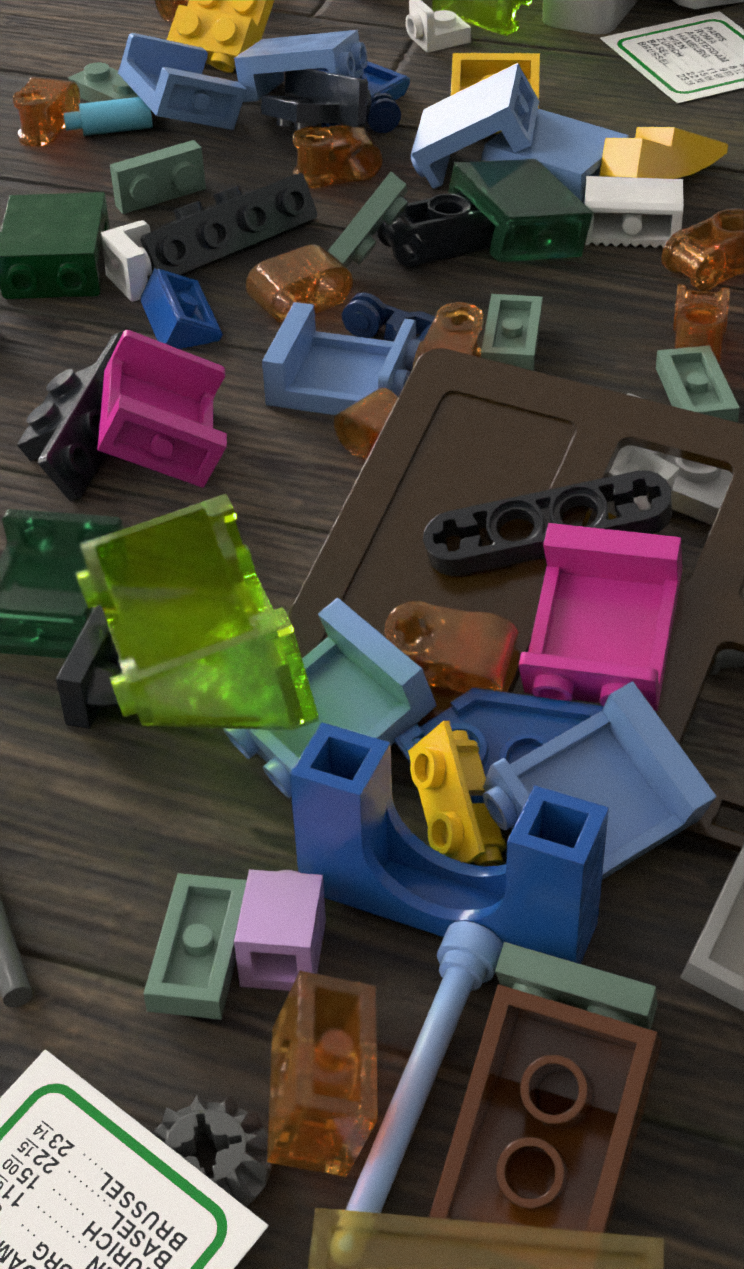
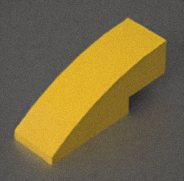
M637 127L635 138H605L599 176L677 179L694 174L712 165L727 154L728 144L675 127Z

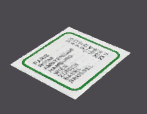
M720 11L600 38L677 104L744 88V29Z
M46 1049L0 1098V1269H234L269 1226Z

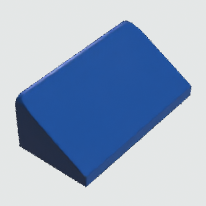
M154 268L141 295V303L157 341L177 349L220 341L223 334L198 281Z

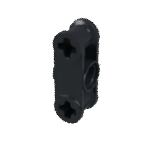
M480 186L472 190L453 194H439L430 199L408 203L405 210L391 226L383 222L375 232V235L383 245L392 247L393 255L400 264L406 267H415L426 262L444 258H457L466 253L507 245L518 234L521 226V217L513 207L502 204L501 197L495 189L489 186Z

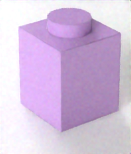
M249 869L234 939L240 987L314 993L326 923L323 875L304 874L293 870L264 871Z

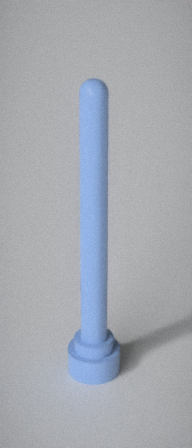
M467 921L454 922L447 928L438 949L439 973L443 979L330 1246L331 1257L340 1267L351 1268L362 1260L471 991L479 989L482 983L490 981L494 976L503 944L496 934L484 926Z

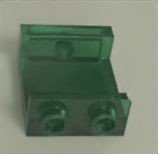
M537 159L454 163L448 194L462 192L495 225L489 253L498 262L582 257L594 212Z
M7 509L2 518L7 543L0 558V653L67 659L102 593L117 594L128 565L122 521L120 518L112 516Z

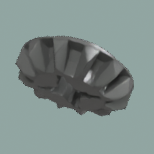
M197 1094L191 1106L177 1112L166 1107L162 1123L154 1132H151L204 1175V1168H200L198 1159L193 1157V1155L197 1152V1142L200 1141V1136L208 1135V1139H213V1145L216 1150H221L216 1153V1165L212 1166L214 1178H211V1180L245 1207L256 1199L269 1179L273 1164L271 1137L268 1136L258 1112L249 1113L239 1108L231 1095L223 1103L206 1102Z

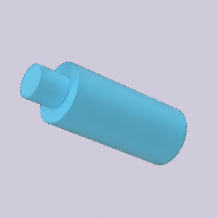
M140 97L80 103V111L63 113L66 131L83 129V136L153 128L151 109Z

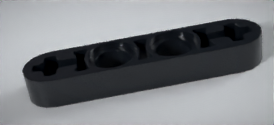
M648 470L634 471L451 510L435 516L427 524L424 530L423 542L431 566L439 573L448 576H461L545 558L543 545L548 523L566 525L561 520L564 513L576 506H586L592 508L597 513L595 521L586 527L647 534L660 532L669 524L672 517L671 488L667 480L658 473ZM646 496L652 509L639 511L634 498ZM614 501L617 518L609 520L607 502ZM514 519L529 521L534 526L532 533L521 541L511 542L505 540L499 535V531L504 524ZM479 529H487L490 545L482 546ZM459 536L461 549L448 552L447 538Z

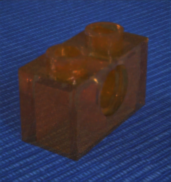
M300 970L272 1028L267 1162L347 1177L378 1121L376 986Z

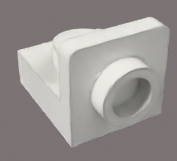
M409 0V14L406 16L407 33L427 53L471 43V27L453 11L441 10L433 12L423 1Z
M144 220L101 232L106 276L131 302L141 299V295L148 282L147 276H150L152 273L150 258L140 241L142 235L151 232L150 226Z

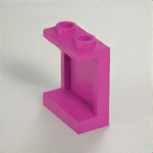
M125 330L104 370L97 450L204 488L227 448V433L213 428V400L225 378V368L222 365L139 333Z
M548 523L543 545L547 564L529 651L522 652L519 661V671L524 693L533 694L536 697L564 701L594 702L604 706L611 693L633 681L653 710L658 711L682 576L681 537Z

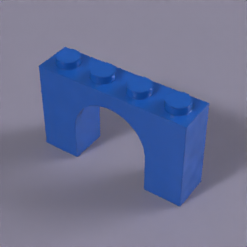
M321 722L290 772V786L298 872L323 875L324 898L444 937L447 928L454 922H473L491 930L498 936L502 944L507 942L581 964L598 924L609 807L534 785L507 841L506 864L478 866L460 862L426 845L410 831L397 813L392 797L391 742Z

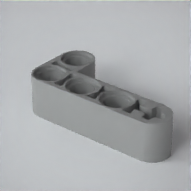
M543 0L542 21L544 24L555 28L589 34H606L615 30L638 0Z

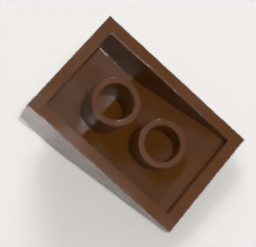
M498 984L425 1230L537 1269H596L642 1120L662 1042L658 1032Z

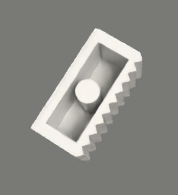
M586 176L582 242L585 245L593 242L596 246L602 242L605 246L612 243L615 247L622 243L625 247L632 244L635 248L640 244L644 248L650 244L654 248L659 245L664 249L669 245L673 249L677 248L680 245L684 206L683 179Z

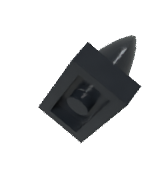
M102 593L56 677L66 725L90 729L100 708L119 706L147 694V689L143 682L133 672L123 667L124 663L150 662L173 655L181 650L177 642L164 631L149 623L131 618L127 595Z

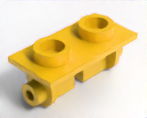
M442 721L408 750L411 761L412 780L418 788L428 825L430 847L460 862L470 864L474 861L475 865L478 866L502 865L504 861L501 852L507 848V845L502 837L500 827L490 816L485 803H472L470 797L482 796L486 792L483 788L486 777L478 753V743L474 740H469L467 731H452L450 722Z

